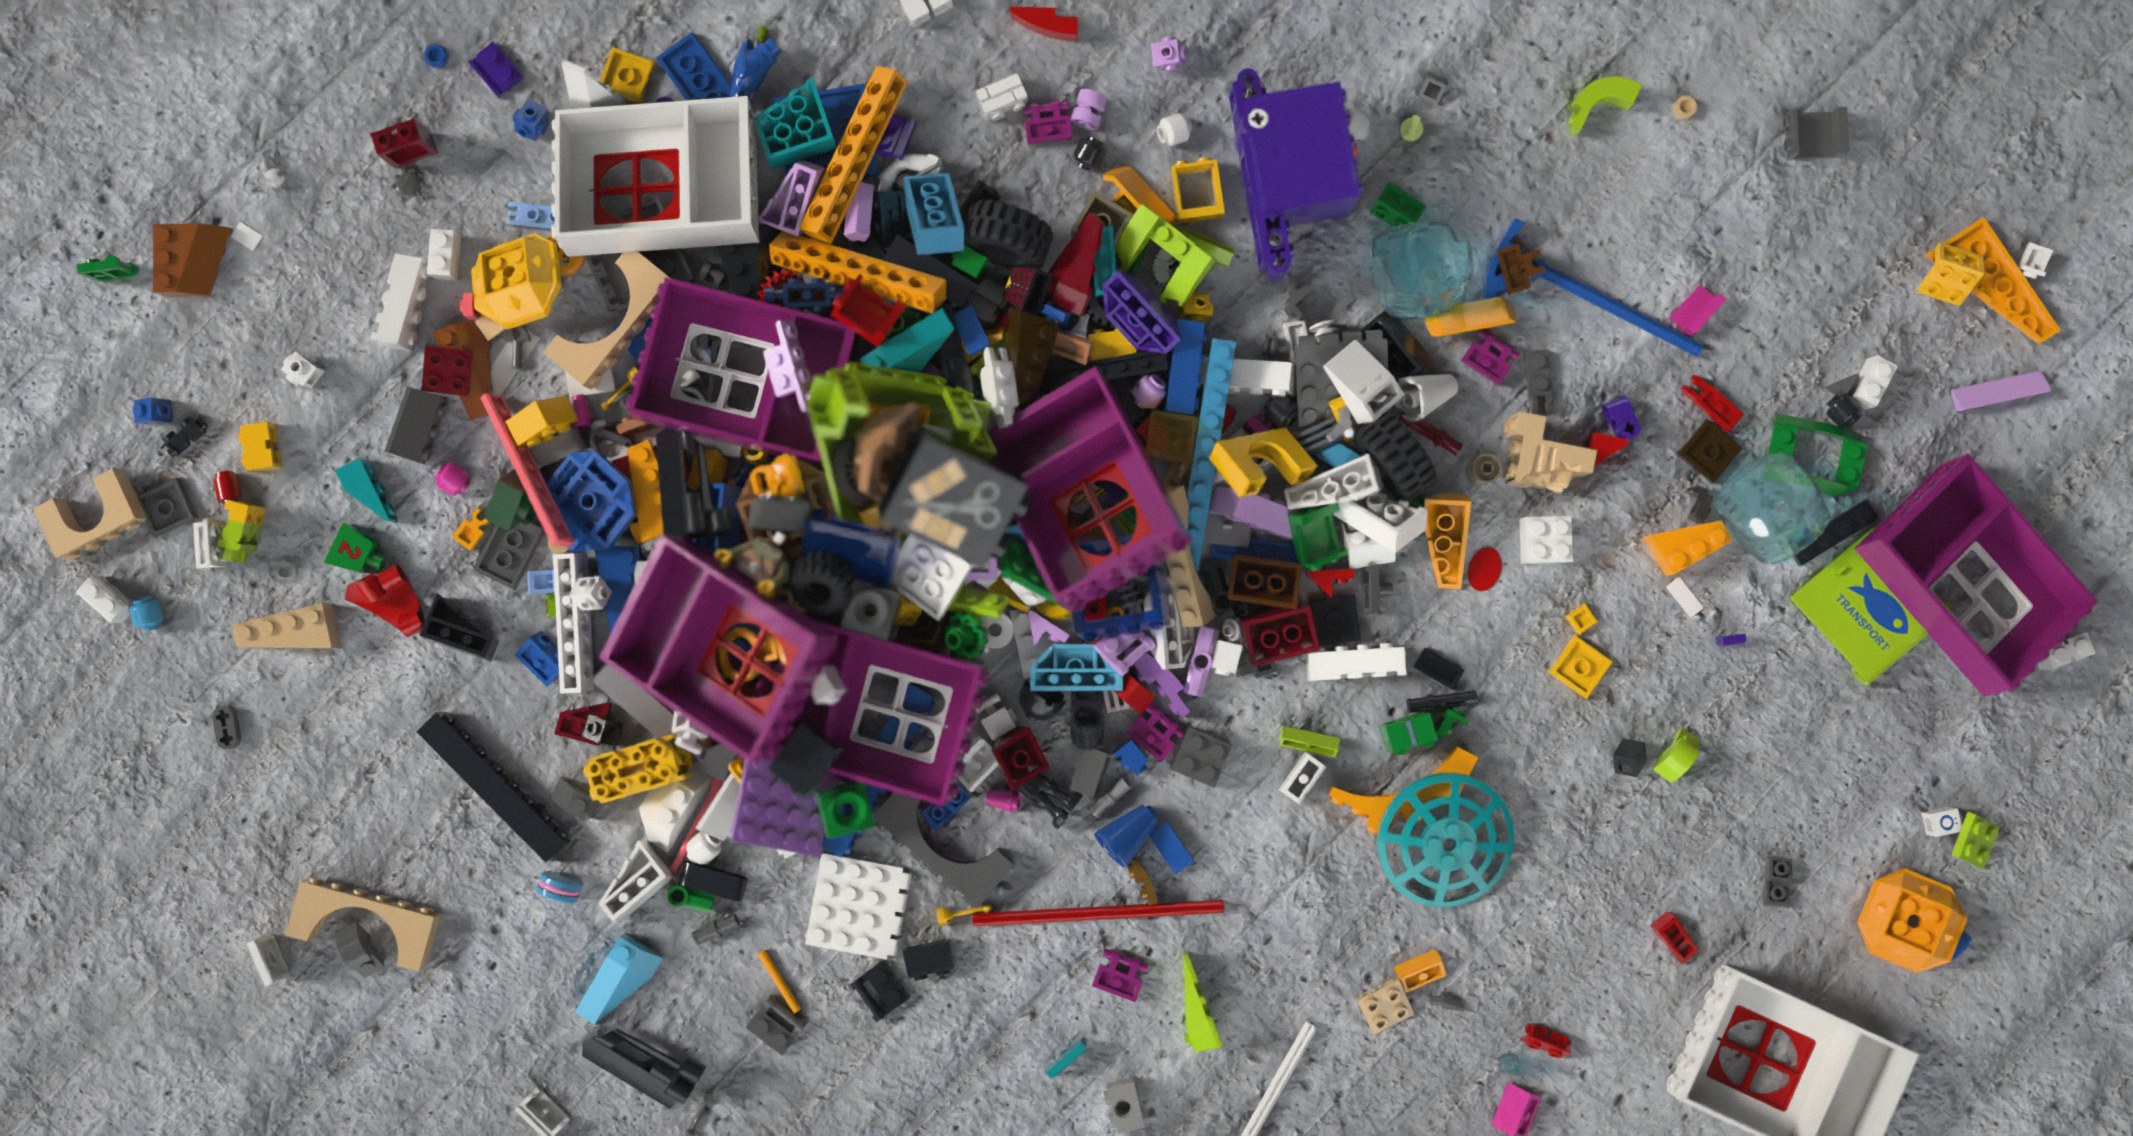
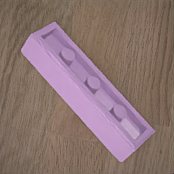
M2041 371L1951 390L1956 412L2051 392V388Z

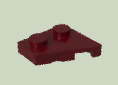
M606 702L560 712L554 734L601 746V743L583 737V731L589 715L608 720L612 703Z

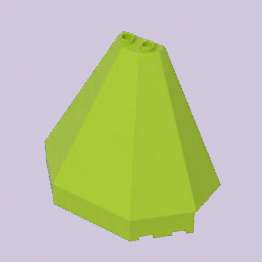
M855 362L847 363L844 369L837 367L829 370L826 376H815L807 406L849 558L873 560L878 563H893L909 534L892 528L881 537L870 538L865 532L855 509L858 505L851 503L844 497L834 480L833 464L836 452L844 441L850 438H857L858 431L863 428L864 417L867 416L868 403H876L878 405H908L910 402L914 404H929L931 409L929 426L951 430L950 437H953L954 442L992 459L997 451L987 430L984 429L992 407L991 403L974 400V394L961 387L954 389L946 385L948 380L940 376Z

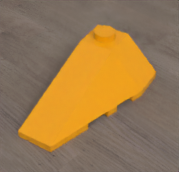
M1441 493L1425 497L1423 508L1427 509L1425 535L1438 588L1461 589L1471 500L1467 494Z

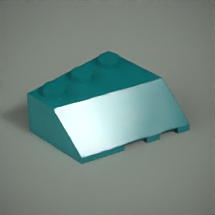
M813 76L806 80L807 83L799 89L795 88L791 91L789 96L781 102H776L754 118L772 170L837 148Z

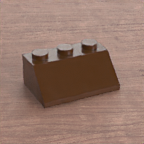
M1234 554L1230 564L1227 599L1296 610L1302 564Z

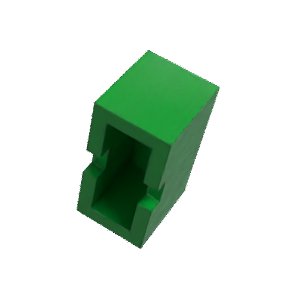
M964 245V251H955L951 257L953 270L979 285L989 268L988 259Z

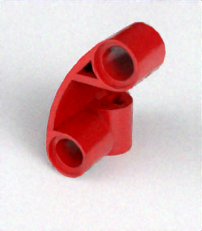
M398 564L376 575L369 574L347 585L346 601L356 604L384 619L401 631L407 638L422 630L426 620L408 578Z

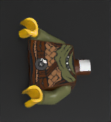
M779 532L775 534L770 543L759 536L729 551H717L716 561L723 559L721 561V567L727 568L730 565V560L734 561L733 565L759 583L758 590L760 595L766 591V597L772 598L775 591L789 580L791 558L782 552L789 539Z

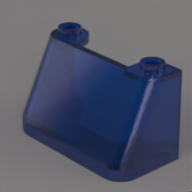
M815 507L811 509L806 515L804 524L802 557L804 555L808 556L810 552L817 553L818 551H823L826 554L831 552L834 556H840L843 562L846 561L849 564L848 568H852L854 572L852 576L855 577V580L873 583V586L882 589L893 584L904 532L892 527V531H884L882 526L875 529L833 519L834 515L830 514L826 518L824 516L825 510Z

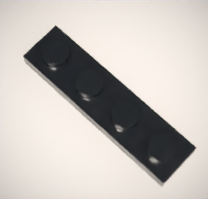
M1867 499L1862 500L1788 545L1787 549L1797 565L1802 566L1878 520L1879 517Z

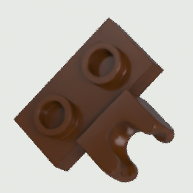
M1519 244L1496 250L1508 295L1531 288L1529 276L1545 272L1544 267L1536 268L1532 265V259L1540 255V250L1522 254Z

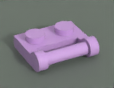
M1126 617L1096 643L1093 648L1119 675L1123 676L1134 662L1144 653L1155 648L1156 644ZM1136 640L1141 644L1123 661L1117 659Z

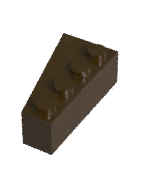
M1009 307L1008 316H1010V323L1006 333V337H1008V361L1013 362L1019 404L1016 408L1025 409L1036 402L1060 323Z

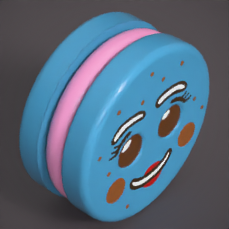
M541 872L539 884L536 887L538 894L564 903H576L578 901L579 893L583 886L580 880L558 872Z

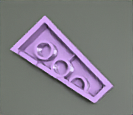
M1216 485L1208 512L1225 515L1227 519L1245 523L1247 526L1293 541L1288 514L1301 508L1289 509L1286 502L1276 499L1274 502L1270 501V496L1263 493L1240 498L1233 488Z

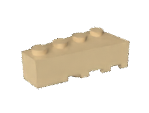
M320 603L232 624L236 647L341 648L332 604Z

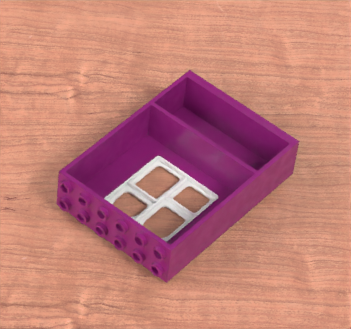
M665 277L664 283H660L658 287V304L653 306L651 312L652 326L646 330V348L641 350L638 363L641 364L640 370L633 377L632 386H635L633 395H629L626 408L628 413L637 421L677 431L681 430L688 434L775 456L783 454L795 455L797 459L807 464L824 468L810 414L801 410L797 393L793 392L784 397H776L767 363L761 376L733 370L726 367L731 343L734 341L767 350L775 348L782 344L776 322L780 320L792 321L797 330L798 342L803 350L804 362L811 377V385H813L815 376H826L827 371L837 367L844 369L847 363L853 362L859 334L835 320ZM710 334L722 339L717 361L714 364L699 361L692 356L690 344L697 335ZM691 370H699L721 376L723 383L718 401L711 403L686 396L680 387L682 376ZM738 380L759 387L752 412L728 407L727 401L734 381Z
M1968 453L1940 464L1854 548L1982 696L1999 695L2005 691L2013 692L2021 686L2020 681L2024 677L2031 675L2036 670L2035 666L2050 656L2049 651L2060 645L2064 641L2063 637L2076 629L2079 625L2077 622L2081 618L2088 616L2093 611L2092 607L2098 602ZM1971 550L1988 567L1987 573L1975 585H1972L1957 568V564ZM1947 574H1950L1972 599V604L1959 617L1954 616L1933 590ZM1995 578L2001 581L2017 601L2018 610L2015 617L2011 619L1999 616L1982 597V591ZM1980 610L1985 613L1994 625V637L1988 643L1978 642L1966 629L1967 622Z
M805 614L838 636L835 642L836 647L832 654L827 657L824 665L835 667L847 691L840 695V699L830 705H827V703H816L812 694L806 697L802 704L803 710L794 719L791 725L792 731L784 738L781 747H784L801 723L808 722L844 750L828 772L942 806L951 802L953 798L956 799L960 785H957L958 777L963 775L966 767L963 759L965 753H969L972 745V740H969L971 731H975L978 723V718L975 715L977 708L981 709L984 701V695L981 693L983 686H987L991 673L987 672L989 666L890 638L887 640L841 627L842 624ZM780 660L777 673L783 675L786 666ZM875 672L898 678L899 684L893 704L888 705L868 698L870 684ZM775 682L772 689V693L775 691L777 687ZM915 682L939 690L945 699V706L942 712L936 716H926L905 710L903 702L908 684ZM865 709H871L899 718L900 724L894 744L889 745L859 736L858 728ZM911 722L925 725L933 731L935 743L928 752L916 753L904 748V741Z

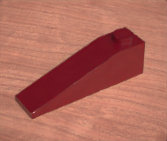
M1093 212L1089 213L1048 271V274L1053 275L1045 297L1055 305L1079 316H1084L1092 295L1093 288H1090L1089 284L1091 274L1096 273L1094 257L1095 253L1100 251L1104 222Z

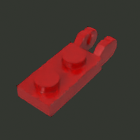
M1693 374L1690 378L1691 382L1703 391L1698 395L1686 385H1683L1680 390L1686 397L1693 400V403L1723 430L1730 432L1744 416V413L1711 384L1708 385L1699 376Z

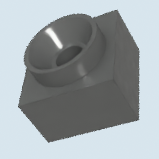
M854 581L841 627L889 640L902 594ZM870 604H874L877 607V614L874 617H869L866 614V608Z

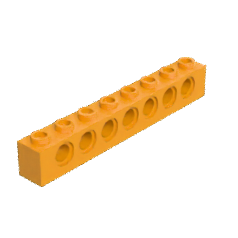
M876 66L799 227L801 231L812 239L832 244L907 86L908 80L895 69Z
M782 231L769 244L771 264L793 269L813 277L825 278L826 281L845 286L850 278L855 280L860 273L863 275L860 283L880 297L894 302H898L900 299L907 306L933 314L946 299V279L801 235L795 236L785 231Z

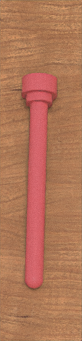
M712 777V784L710 785L712 789L669 868L673 875L678 873L688 854L686 849L687 843L699 832L696 829L697 825L725 781Z

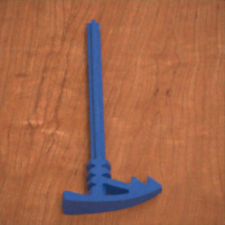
M1514 218L1507 227L1490 260L1485 277L1484 300L1498 297L1496 293L1506 290L1502 273L1498 276L1495 275L1499 263L1496 250L1516 245L1510 240L1525 225V222ZM1521 249L1522 254L1526 253V249ZM1536 257L1532 259V265L1536 268L1544 267L1545 272L1533 275L1531 278L1541 277L1695 357H1698L1699 353H1701L1702 344L1549 267L1545 263L1546 259L1536 260Z

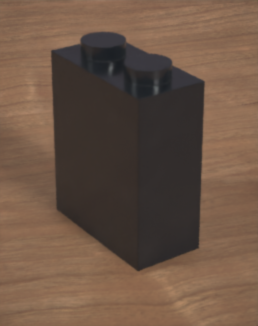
M804 722L799 725L767 769L772 772L771 776L781 783L784 781L789 785L790 791L794 795L805 798L812 794L844 750L810 723Z

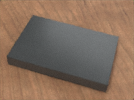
M530 522L528 525L519 523L510 531H507L495 525L473 570L516 590L545 533L544 527Z

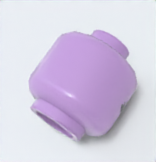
M1154 374L1143 376L1133 388L1132 393L1135 398V404L1142 409L1156 408L1167 394L1165 382Z

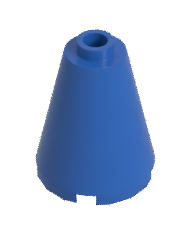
M1141 805L1097 830L1094 834L1095 839L1102 848L1105 847L1108 850V855L1121 867H1126L1130 864L1158 822L1156 818L1158 814L1150 805L1147 807Z

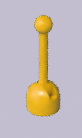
M633 365L628 370V381L607 402L601 404L602 410L608 411L610 409V405L614 402L615 398L632 384L634 374L636 372L639 373L640 368Z
M985 904L983 907L955 912L951 911L948 907H937L938 925L949 924L954 916L982 911L989 913L992 910V906Z

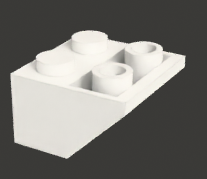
M1339 519L1344 549H1347L1348 552L1346 558L1350 569L1395 562L1394 552Z

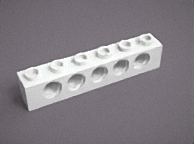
M587 553L554 554L560 693L595 691L594 683L592 682L594 671L590 610H580L569 597L577 579L589 577Z

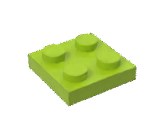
M1967 812L1951 855L1975 867L1984 869L1990 859L1993 843L1998 838L2000 826L1976 814Z

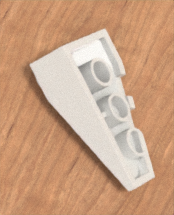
M563 60L564 77L570 105L573 109L627 105L628 102L620 93L615 92L613 95L611 93L612 88L600 82V79L589 70Z
M1366 454L1285 489L1284 493L1288 508L1297 509L1358 500L1379 491L1383 487L1378 467L1370 455Z

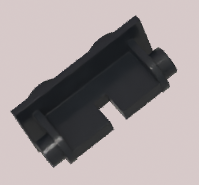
M199 414L194 418L189 415L179 424L182 427L176 433L172 430L162 438L164 443L160 448L163 449L167 446L169 448L167 452L170 456H180L182 452L191 446L185 438L188 436L195 442L207 433L209 426L204 421L200 423L197 421L200 416Z

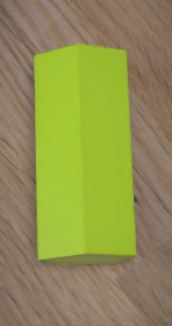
M1183 227L1181 232L1216 258L1215 264L1228 269L1236 248Z
M1282 726L1279 746L1336 757L1340 738Z

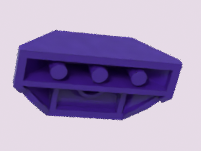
M1118 270L1102 285L1105 316L1136 350L1166 354L1182 339L1173 315L1142 281Z

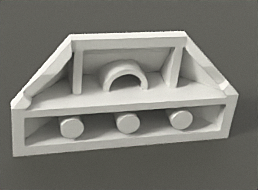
M1171 576L1155 577L1144 600L1146 636L1150 637L1156 644V647L1150 652L1162 669L1184 668L1186 660L1195 645L1194 627L1183 628Z
M694 762V766L689 768V773L693 772V777L650 789L639 807L648 841L667 853L711 784L713 776L700 771L699 767L701 764L698 762Z

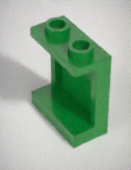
M1338 503L1305 507L1288 514L1298 564H1302L1303 568L1316 571L1323 568L1322 565L1338 562L1341 560L1340 557L1348 554L1347 549L1339 547L1332 513L1339 511Z

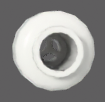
M1346 108L1345 111H1349L1351 125H1348L1349 134H1353L1355 141L1358 139L1364 140L1370 133V129H1368L1370 119L1358 108Z
M1180 113L1161 119L1159 126H1157L1159 140L1170 147L1188 141L1192 131L1190 120Z
M698 832L686 845L688 859L694 864H709L720 853L721 841L704 832Z

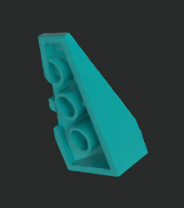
M942 308L879 346L860 360L862 364L919 373L950 336L955 327Z

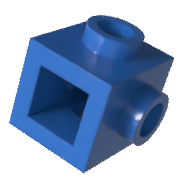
M527 99L521 109H517L513 115L515 132L524 138H529L536 142L541 134H545L548 128V108Z

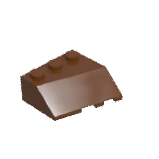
M201 223L153 224V293L163 297L211 296L219 272L217 268L221 256L225 254V244L228 236H231L233 228Z

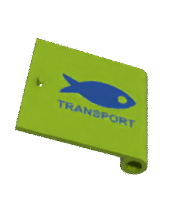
M1874 528L1789 597L1853 666L1851 671L1854 676L1867 686L1929 635L1855 551L1854 548ZM1940 598V600L1951 611L1952 606L1950 605V603L1947 600Z

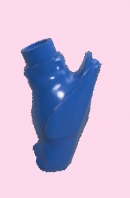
M749 37L741 43L733 68L730 97L748 96L750 100L752 94L759 90L768 70L772 68L773 64L777 61V57L783 52L771 38L764 44L759 42L756 47H754V43Z

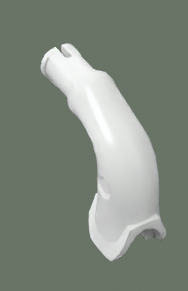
M916 153L905 154L903 160H899L897 157L880 174V184L877 192L892 191L893 184H896L897 177L901 171L919 173L937 163L939 158L930 154L926 156ZM938 167L925 175L940 174L943 172L944 167Z

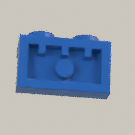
M543 631L529 637L515 656L548 687L559 676L558 646Z

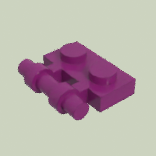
M1058 100L1051 101L1052 103L1040 105L1037 102L1031 103V106L1023 107L1024 116L1033 115V120H1025L1027 145L1072 140L1070 115L1060 116V111L1069 110L1068 101L1059 102ZM1053 112V117L1040 119V114Z
M1481 329L1477 337L1483 340L1482 345L1473 341L1460 362L1499 386L1512 365L1505 361L1506 358L1509 357L1515 361L1520 353L1515 351L1512 345L1504 344L1495 338V334L1487 333ZM1492 346L1501 353L1497 356L1490 352L1488 348Z
M1150 703L1145 709L1151 715L1148 721L1139 716L1126 734L1162 763L1176 745L1169 738L1174 734L1181 739L1185 731L1179 727L1180 724L1178 722L1172 721L1165 716L1162 709L1156 708ZM1156 721L1167 728L1164 734L1153 726Z
M1105 948L1102 957L1109 959L1110 963L1109 966L1099 964L1092 987L1136 1002L1143 983V979L1135 976L1136 972L1139 970L1146 973L1149 964L1141 962V959L1135 956L1131 958L1122 955L1121 951L1116 949L1112 951ZM1117 963L1130 967L1129 972L1125 973L1117 970Z

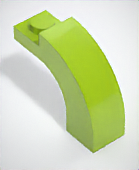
M1618 76L1605 77L1590 83L1576 96L1568 108L1573 110V113L1567 123L1570 125L1567 133L1576 136L1582 130L1591 108L1597 104L1609 103L1627 111L1634 104L1642 84L1629 78Z

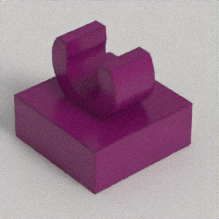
M1260 412L1256 417L1252 415L1242 427L1252 435L1268 431L1267 429L1272 425V422L1269 421L1265 425L1261 424L1260 418L1264 413Z

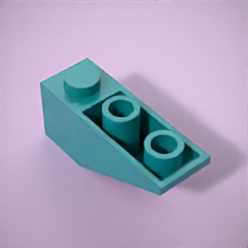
M358 458L335 470L344 491L385 521L393 523L397 521L394 516L396 511L393 505L387 502L384 496L386 490L383 484L377 481L374 475L376 474V469L370 461Z

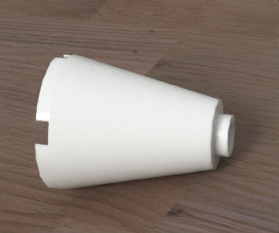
M1450 374L1402 377L1399 379L1398 385L1404 396L1395 403L1397 409L1401 408L1405 414L1402 415L1404 419L1410 422L1419 421L1456 395L1458 382Z

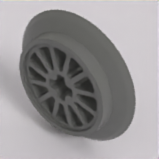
M850 438L844 441L836 452L833 476L838 489L847 500L855 505L865 506L872 503L874 499L858 490L859 484L853 476L857 438Z

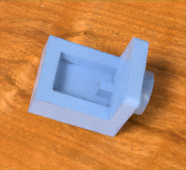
M554 569L527 572L529 594L555 593Z

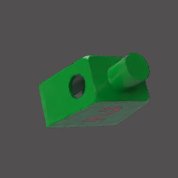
M342 523L324 563L360 573H367L370 567L381 570L386 563V558L377 554L380 548V544L355 526Z

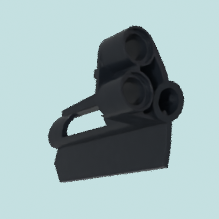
M665 428L657 433L656 446L663 534L705 541L708 538L731 533L730 508H713L704 445L681 430L676 431ZM683 449L690 451L698 458L700 487L697 490L691 489L686 484Z
M619 1029L582 1041V1057L668 1109H671L677 1102L685 1104L707 1067L687 1054L681 1063ZM626 1042L651 1058L647 1061L639 1062L614 1046Z

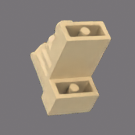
M1519 411L1511 415L1509 419H1506L1503 427V432L1506 433L1505 439L1514 441L1508 449V457L1511 458L1509 466L1506 465L1503 478L1506 479L1505 485L1522 488L1530 486L1538 489L1546 488L1559 494L1565 488H1568L1573 476L1583 477L1593 473L1597 450L1543 440L1546 417Z

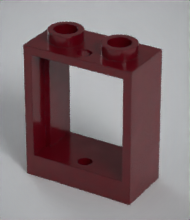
M414 118L370 133L377 155L394 168H399L438 154L432 133ZM396 129L397 132L392 134V131Z

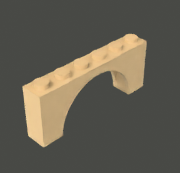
M637 251L623 252L615 262L625 274L630 289L628 311L620 326L606 338L586 344L570 342L556 335L543 352L580 384L590 390L600 384L605 372L615 365L617 357L621 352L628 349L633 337L644 329L646 321L651 316L653 306L658 304L659 297H657L659 284L664 283L665 277L670 278Z
M310 877L300 881L285 936L310 941L316 938L324 921L335 911L345 907L365 908L381 916L393 930L398 945L397 966L415 971H421L427 967L441 914L434 913L435 909L421 906L420 909L412 907V903L399 900L398 903L390 901V897L377 894L376 897L367 895L368 891L363 889H354L352 891L345 889L346 885L341 883L326 884L323 883L324 879L318 877Z

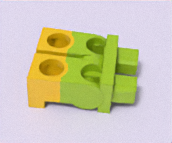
M226 500L224 509L230 510L227 526L221 532L222 539H218L217 546L223 547L221 559L230 562L247 563L249 551H257L258 545H255L259 538L266 507L247 502Z

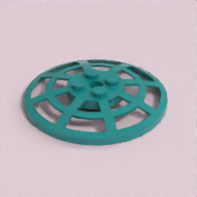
M1455 772L1427 775L1403 788L1386 808L1377 833L1379 861L1383 872L1391 884L1412 901L1432 907L1462 905L1486 893L1505 872L1514 847L1513 821L1502 798L1481 780ZM1451 782L1450 796L1435 798L1423 804L1414 794L1432 784ZM1461 783L1481 789L1493 800L1483 809L1475 802L1460 797ZM1408 800L1416 811L1407 820L1402 835L1389 833V825L1394 814ZM1450 804L1449 815L1440 816L1435 819L1429 812L1430 809L1437 806ZM1459 805L1471 808L1478 815L1467 823L1458 817ZM1498 807L1503 812L1507 823L1508 842H1496L1495 828L1490 816ZM1422 817L1427 826L1423 830L1421 837L1410 836L1413 826ZM1483 822H1485L1488 829L1489 842H1477L1474 831ZM1448 838H1453V846L1448 849L1443 848L1444 841ZM1386 842L1400 844L1401 856L1407 868L1406 871L1396 877L1388 862ZM1408 845L1420 847L1424 857L1414 866L1409 857ZM1506 851L1500 868L1493 878L1486 883L1481 875L1490 865L1494 852ZM1475 852H1487L1484 862L1475 870L1470 863ZM1429 866L1441 870L1438 882L1425 878L1420 872ZM1463 868L1469 876L1461 881L1448 883L1450 871ZM1414 877L1423 885L1436 889L1434 900H1426L1408 891L1402 883ZM1472 882L1479 888V890L1464 898L1443 902L1446 890L1458 889Z

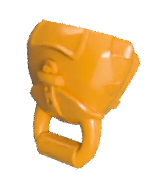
M783 454L777 457L776 461L771 465L757 467L750 475L756 496L773 494L786 496L787 498L799 497L805 491L800 467L795 455ZM759 473L766 474V481L770 490L765 493Z

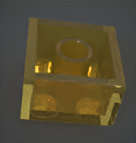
M1152 410L1146 446L1148 456L1151 458L1192 463L1199 418Z

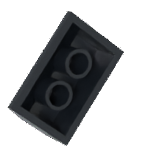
M1388 307L1360 330L1362 339H1365V331L1382 329L1383 337L1387 338L1388 371L1394 376L1397 383L1402 377L1415 375L1433 360L1391 307Z

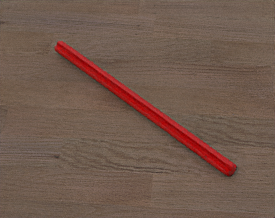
M1223 900L1157 903L1152 905L1134 904L974 913L972 915L973 926L1223 913L1224 902Z

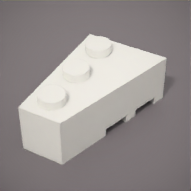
M638 840L634 846L635 849L624 862L617 878H614L599 902V905L612 922H622L674 878V875L647 841Z

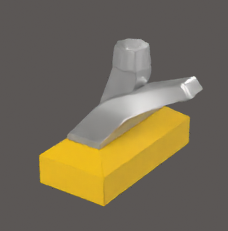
M1341 396L1329 401L1337 425L1326 435L1328 442H1332L1340 436H1344L1346 443L1355 440L1356 431L1364 424L1356 422Z

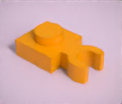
M479 508L474 510L472 514L473 520L464 519L452 536L454 540L470 551L474 550L486 533L481 529L482 526L490 523L486 519L482 521L479 519V515L483 511Z

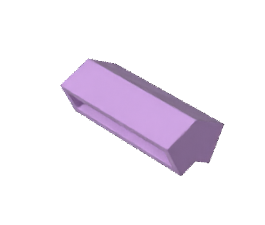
M861 182L846 212L844 236L852 242L857 240L865 242L869 237L874 185Z

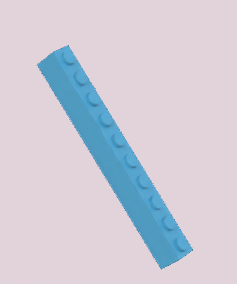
M1214 338L1211 341L1186 494L1189 505L1188 533L1193 541L1189 546L1196 571L1199 570L1215 474V466L1209 457L1214 450L1215 444L1220 441L1236 346V342Z

